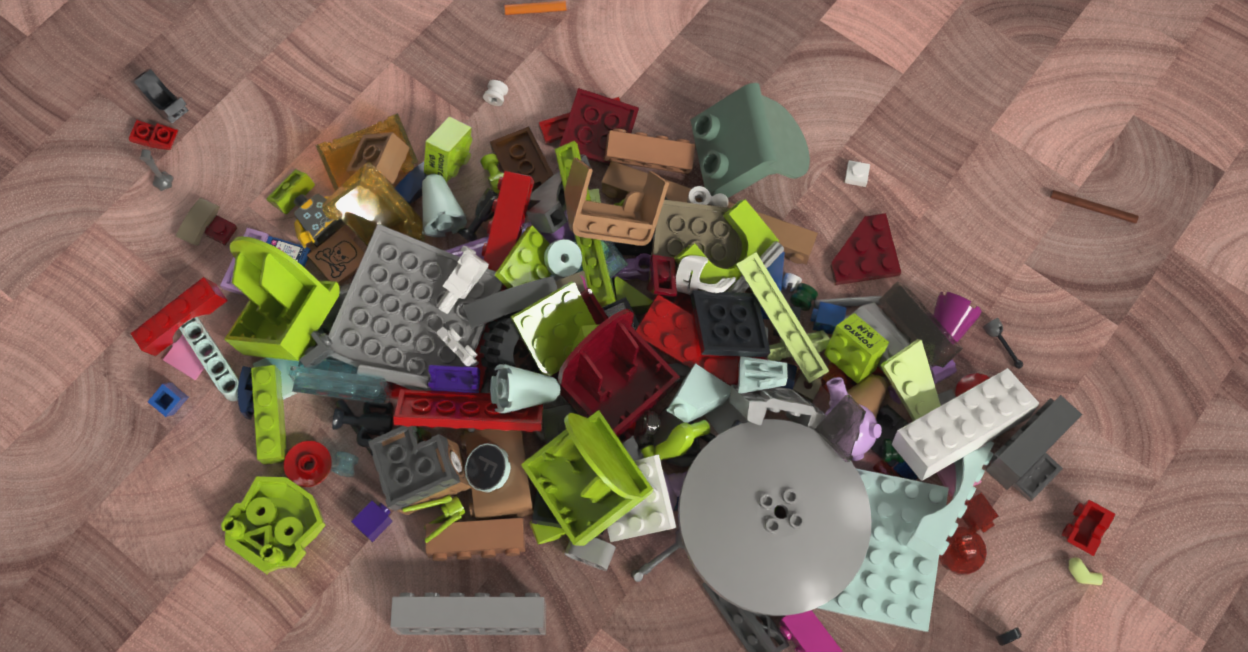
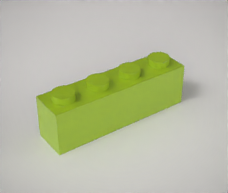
M275 365L251 368L257 460L264 465L282 463L287 455L281 371Z

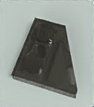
M845 395L814 430L845 462H850L853 458L851 454L855 441H858L859 428L863 423L866 411L850 395Z

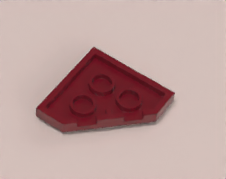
M886 213L865 216L833 259L830 267L835 285L901 275L902 272Z

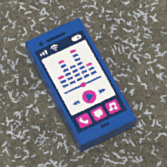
M271 236L266 241V243L285 252L305 267L308 260L307 255L311 253L310 248L306 247L304 249L301 245Z

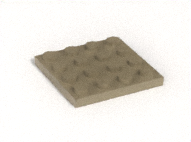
M664 200L653 235L651 257L653 254L675 258L689 244L695 243L713 265L723 269L733 266L741 255L742 243L737 232L723 217V214L730 208ZM675 262V273L677 275L679 266ZM651 269L649 270L648 284L651 279Z

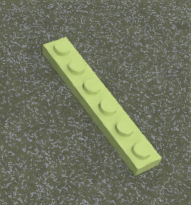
M757 252L736 264L808 383L829 372Z

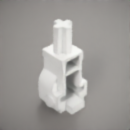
M464 245L461 248L463 254L458 260L457 266L443 285L447 291L436 306L446 314L450 312L458 298L465 299L489 265L475 255L476 252Z

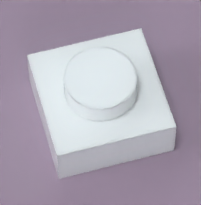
M849 160L844 183L866 187L870 164Z

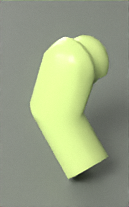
M1074 557L1069 560V571L1077 582L1092 585L1102 584V573L1089 572L1080 558Z

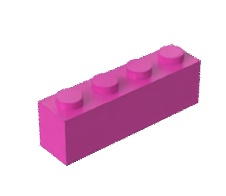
M812 610L785 616L779 622L781 625L779 629L782 635L787 640L791 639L795 644V652H843Z

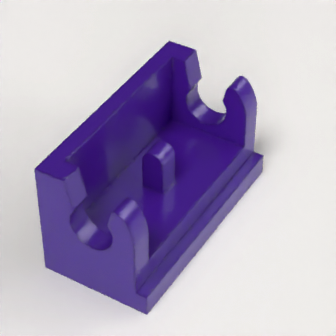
M429 365L428 372L431 374V379L428 382V386L431 388V391L479 393V368Z

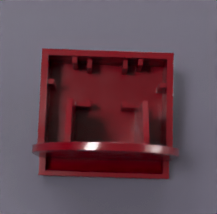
M624 309L615 313L597 326L570 353L561 366L560 371L550 376L556 379L560 385V394L580 416L589 418L599 410L617 437L677 387L680 376L631 326L634 314L630 309Z

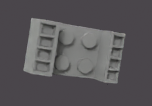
M731 385L729 403L752 423L762 425L767 409L773 412L784 410L787 411L786 416L792 422L802 424L821 433L829 419L828 415L819 410L820 408L816 407L810 400L801 397L792 389L774 387L741 394L738 393V385Z

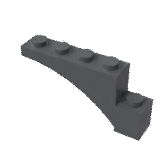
M580 155L581 161L590 167L586 155ZM560 171L531 193L526 213L531 225L538 232L554 233L568 222L565 215L566 203Z

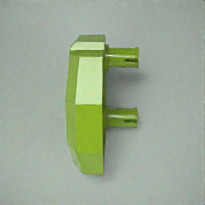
M256 476L242 503H235L223 518L221 524L222 530L225 531V545L266 575L277 569L295 568L306 555L304 548L326 526L318 503L313 495L286 477ZM265 509V513L262 516H258L259 510ZM290 528H293V529H294L293 534L290 535V536H287V535H286L287 530L290 529ZM264 539V546H261L256 541Z

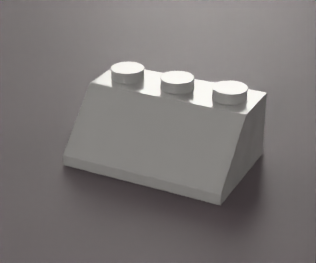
M875 303L862 305L854 312L889 342L878 364L882 371L883 369L880 365L914 342Z

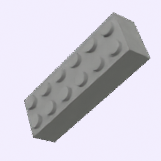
M400 593L399 597H392L390 628L398 635H546V602L544 597H540L539 593H525V597H515L514 593H500V597H490L489 593H475V597H465L464 593H450V597H440L439 593H425V597H415L414 593Z

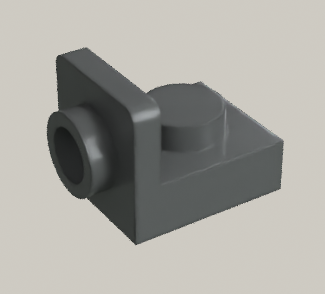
M316 331L312 332L311 336L318 345L308 348L304 352L305 356L300 359L304 367L314 369L335 352L331 347L333 342L328 335Z

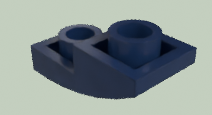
M424 161L410 171L392 192L393 195L407 205H410L422 196V182L428 176V174L424 173Z
M243 366L238 383V404L243 416L251 420L254 413L252 372L250 367Z

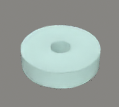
M556 240L547 247L544 261L547 269L553 275L567 277L576 273L580 268L582 254L574 242L570 240ZM562 254L566 257L564 262L561 261Z

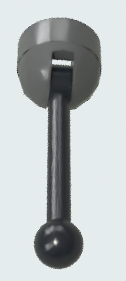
M995 318L984 325L983 329L989 336L998 337L1013 359L1015 368H1022L1023 362L1018 360L1001 335L1003 325L1000 319Z

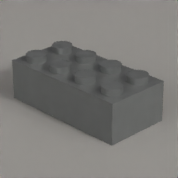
M1062 395L1055 401L1050 398L992 456L989 461L991 465L986 471L1008 490L1083 414Z

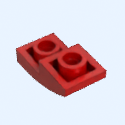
M136 120L130 133L129 141L151 148L171 150L178 130L159 123L154 126Z

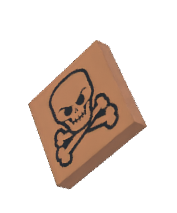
M342 229L307 256L328 281H336L340 286L356 274L365 253Z

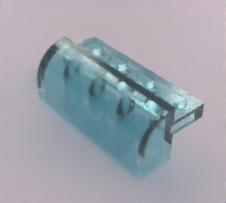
M325 359L314 369L304 367L299 360L298 367L291 366L289 376L294 382L292 392L378 404H388L394 383L386 381L385 378L357 375V367L343 361Z

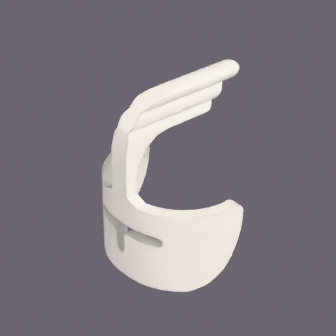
M687 256L679 264L676 275L677 291L688 295L693 290L698 289L719 293L727 290L736 281V278H722L716 284L702 283L699 277L703 267L708 262V258ZM693 271V274H692V277H691L690 289H689V282H686V281H689V280H690V275H691V272Z

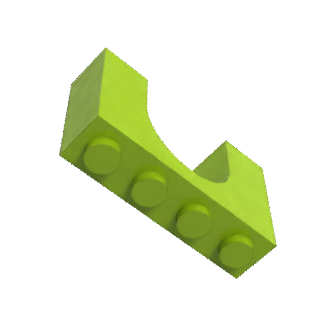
M746 199L738 201L723 214V217L741 239L742 251L738 261L733 266L723 269L713 265L708 259V262L701 271L700 282L716 284L722 278L735 277L736 281L732 284L733 286L742 276L736 264L756 252L760 257L775 241L779 242L778 238ZM694 243L689 244L674 259L679 266L681 260L687 256H706Z

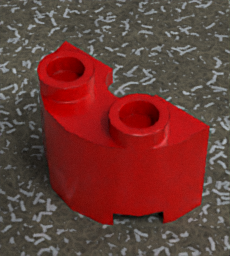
M1088 500L1084 504L1079 502L1073 511L1075 518L1071 524L1068 523L1065 526L1062 536L1066 537V541L1094 556L1102 542L1101 539L1105 531L1109 528L1116 514Z

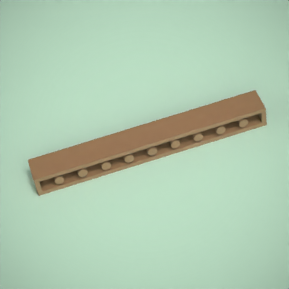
M611 161L602 180V192L610 198L617 197L624 200L632 191L643 192L648 173ZM666 180L669 182L665 197L671 201L688 203V195L691 188ZM695 198L697 202H702L700 198ZM729 202L727 208H731L735 204ZM756 211L784 247V257L789 258L794 263L807 265L818 233Z

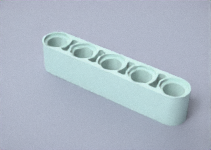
M199 317L187 321L179 327L182 334L218 390L227 400L237 401L239 379ZM201 332L197 338H193L196 333ZM212 349V352L209 355L204 356L207 350ZM224 367L220 373H215L218 368ZM235 384L233 390L227 391L230 385Z

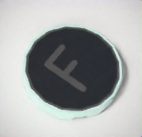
M489 443L475 448L467 458L465 465V475L468 483L475 490L487 493L502 487L508 479L511 469L507 452L500 446Z

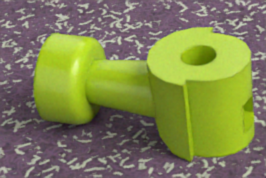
M488 154L482 157L480 163L483 169L489 171L490 177H488L490 187L492 191L498 194L500 192L497 189L500 176L503 177L504 173H500L497 168L499 164L497 156L495 154Z

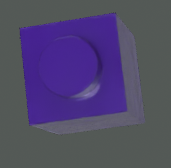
M371 501L351 522L373 543L393 521L388 516L391 512L382 503L377 505Z

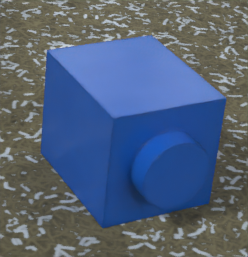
M170 382L162 384L148 400V403L165 417L174 415L189 397Z

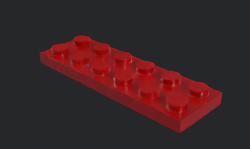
M658 294L636 332L648 344L688 368L692 369L696 363L729 386L738 385L740 356L701 355L694 315ZM750 357V358H756V359L767 360V359L764 358V357Z
M400 389L394 413V425L406 427L427 426L430 428L451 427L454 429L475 428L478 430L498 429L502 431L521 430L526 432L541 431L543 404L507 413H498L495 411V409H498L497 404H492L490 393Z

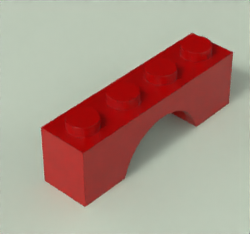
M203 277L130 334L141 351L156 357L173 343L175 332L184 323L201 315H210L228 300L216 283Z

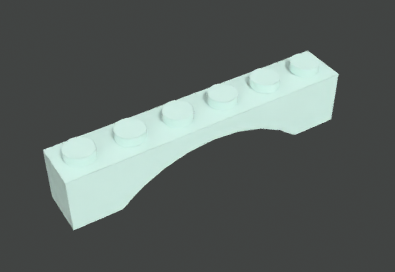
M992 441L954 462L956 485L951 502L945 508L933 514L923 516L907 542V547L931 561L938 554H944L949 545L946 539L948 535L952 537L959 525L955 521L957 517L961 518L965 513L967 505L964 503L966 499L970 500L976 491L973 485L981 480L985 472L982 467L983 465L987 466L994 454L990 452L994 444Z

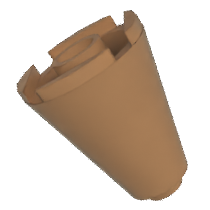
M870 374L847 392L852 396L855 404L865 406L876 418L888 386L882 376Z

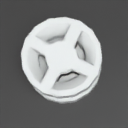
M490 80L487 85L488 90L484 92L483 99L491 105L501 106L504 102V95L508 92V87L501 81Z

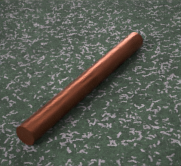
M1052 190L1050 195L1052 199L1136 224L1139 215L1056 190Z

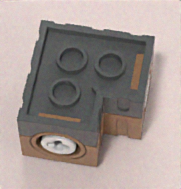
M401 426L368 441L373 452V460L376 470L379 472V480L389 509L409 516L418 510L403 512L402 509L404 507L441 499L449 494L452 497L462 490L465 491L472 488L465 475V464L458 444L440 434L432 437L430 432L419 426Z

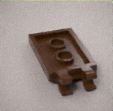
M529 126L490 141V146L497 156L503 173L508 171L531 176L534 180L532 192L554 175Z

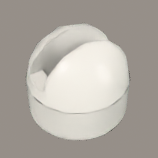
M785 273L782 284L785 289L790 286V291H795L802 279L794 274Z

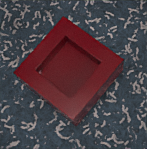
M216 215L204 233L207 237L226 245L237 230V226Z

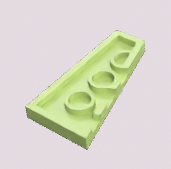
M915 340L880 365L913 421L941 406L922 340Z

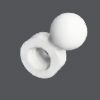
M701 186L691 189L688 195V203L726 208L729 204L726 195L718 193L711 196L710 192ZM695 198H700L702 202H697Z

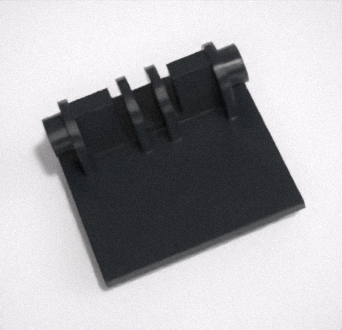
M888 404L884 405L877 414L876 421L881 426V435L879 438H876L875 443L870 448L881 459L884 438L893 441L897 430L909 424ZM891 460L886 463L892 468L897 461Z

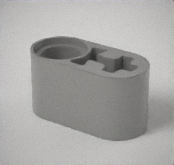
M598 538L592 539L584 546L573 545L571 540H569L564 554L594 568L607 571L616 547Z

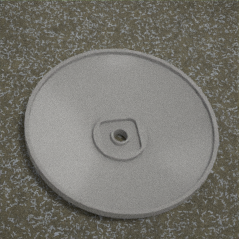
M763 419L762 425L746 422L734 426L719 434L701 450L692 462L682 483L678 503V525L683 547L689 561L702 580L715 593L744 610L762 615L788 616L807 612L826 604L840 594L854 579L869 547L872 522L871 509L864 483L858 471L846 454L835 443L819 432L802 424L778 419ZM776 506H781L785 509L786 516L784 519H779L775 516L774 508Z

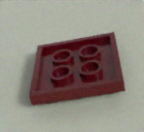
M578 88L560 146L575 141L578 144L580 155H586L589 160L609 166L610 162L604 161L609 131L623 129L626 130V133L631 134L639 107Z

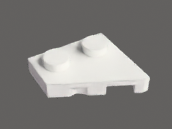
M442 327L436 332L466 366L475 367L479 364L475 359L478 354L469 345L464 347L459 342L461 337L453 328L448 331L445 327Z

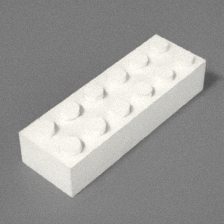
M1007 368L897 430L892 446L919 479L923 481L1031 418L1039 402Z

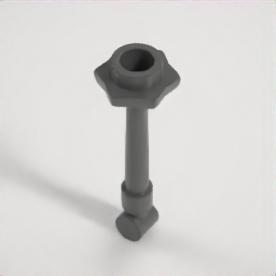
M142 149L140 159L155 174L153 186L160 191L171 188L174 177L166 171L160 172L151 156V151Z
M679 530L675 532L676 543L650 562L645 563L640 567L641 569L632 571L631 577L636 582H640L644 575L650 573L651 569L679 547L684 549Z

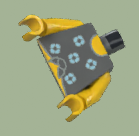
M303 194L299 195L294 200V204L298 207L294 213L297 219L294 222L296 238L304 249L309 242H313L316 247H319L348 222L345 211L350 213L349 207L357 203L349 195L341 199L315 194L309 200Z

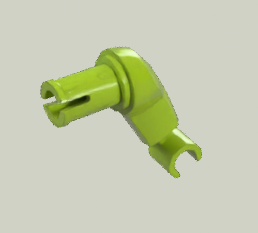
M701 420L694 424L683 422L672 430L666 441L655 447L654 445L647 446L641 450L644 458L659 455L660 460L683 456L691 447L694 438L710 433V426L706 420Z

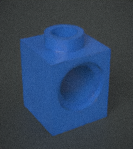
M820 301L818 308H813L810 319L811 322H814L813 330H824L825 333L832 335L836 326L845 319L847 308Z

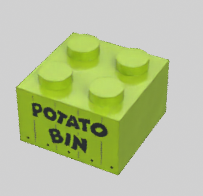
M448 117L426 140L424 173L440 175L446 183L452 177H455L462 165H466L470 160L471 153H469L472 143V127Z
M853 313L836 326L824 355L858 384L876 370L889 342L858 315Z

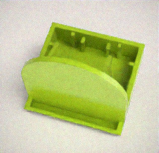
M244 236L234 238L230 244L231 253L235 258L231 283L250 300L224 340L242 355L299 361L305 356L304 352L316 344L311 333L318 331L338 299L340 293L338 283L336 281H318L295 259L266 242Z
M599 410L589 418L569 413L564 418L567 429L521 464L573 545L577 546L586 545L654 491Z

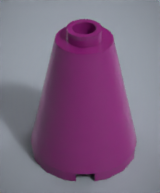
M940 292L937 297L926 346L929 348L928 352L936 357L947 355L980 317L981 309L978 306L975 309L969 306L971 301L951 292H947L944 295L943 292Z

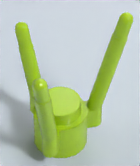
M449 494L441 499L404 507L402 511H414L444 503V506L441 507L443 515L428 524H437L445 519L447 521L425 538V542L428 543L453 522L461 519V515L465 514V510L457 496L451 498Z

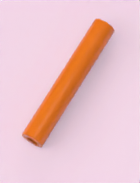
M566 0L505 5V15L567 11Z

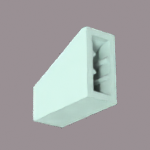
M695 363L683 380L667 411L683 422L689 423L723 406L730 397L731 386Z

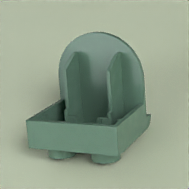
M750 83L741 87L690 119L704 187L710 192L711 196L722 193L729 198L768 175L778 173L788 178L797 179L804 176L809 169V149L799 125L781 104L761 94L758 83Z

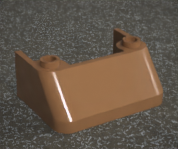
M573 158L564 191L570 230L578 237L640 246L648 244L653 238L669 182L653 171H649L643 192H630L625 197L623 206L586 201L587 188L593 169L580 159Z

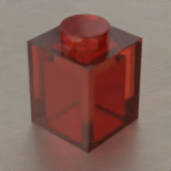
M982 492L964 503L967 505V509L962 519L973 534L979 530L985 533L995 526L993 521L999 515Z

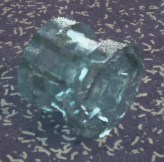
M336 452V462L332 465L331 472L344 477H354L355 471L353 469L358 464L359 458L350 453Z

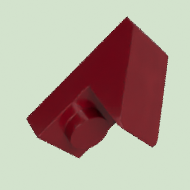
M652 254L650 259L651 279L647 290L653 294L676 297L674 257Z

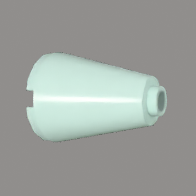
M437 174L428 175L422 182L423 229L425 234L431 237H445V233L452 231V234H455L466 226V215L444 178Z
M506 364L496 366L494 370H498L497 375L491 378L492 404H497L498 409H495V411L498 413H507L553 402L560 394V385L554 377Z

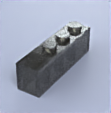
M897 281L878 300L883 306L882 311L889 318H894L897 322L895 326L911 338L909 340L910 344L917 339L922 340L929 365L944 368L963 349L907 285Z

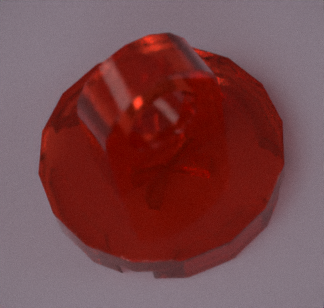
M957 527L953 536L950 537L948 535L946 539L949 542L943 555L939 554L942 566L947 570L949 569L953 574L961 576L970 575L978 571L985 563L987 550L985 542L977 532L967 527Z

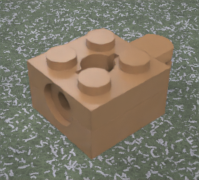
M393 132L363 135L346 170L358 181L354 192L363 200L369 201L375 197L380 185L393 184L398 177V172L406 159L410 147Z

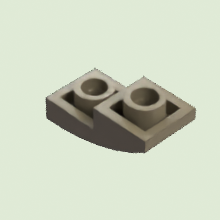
M199 198L183 220L176 237L198 246L206 226H209L214 220L220 206Z

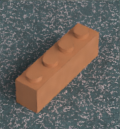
M613 129L607 135L604 161H614L620 164L689 174L693 168L695 144H690V141L685 139L672 141L666 136H656L654 138L648 137L646 133L642 132L630 134L626 133V130Z
M523 518L453 522L435 538L426 543V554L433 561H445L447 557L457 556V559L465 560L470 559L471 555L492 558L498 553H505L506 556H518L520 552H525ZM443 523L426 524V538Z

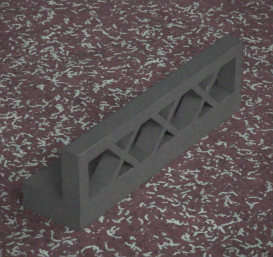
M705 582L702 584L748 652H781L790 646L769 615L757 614L739 608L720 597ZM756 616L760 617V619L763 621V625L758 622ZM770 636L774 637L776 642L779 644V647L776 648L774 643L771 641Z

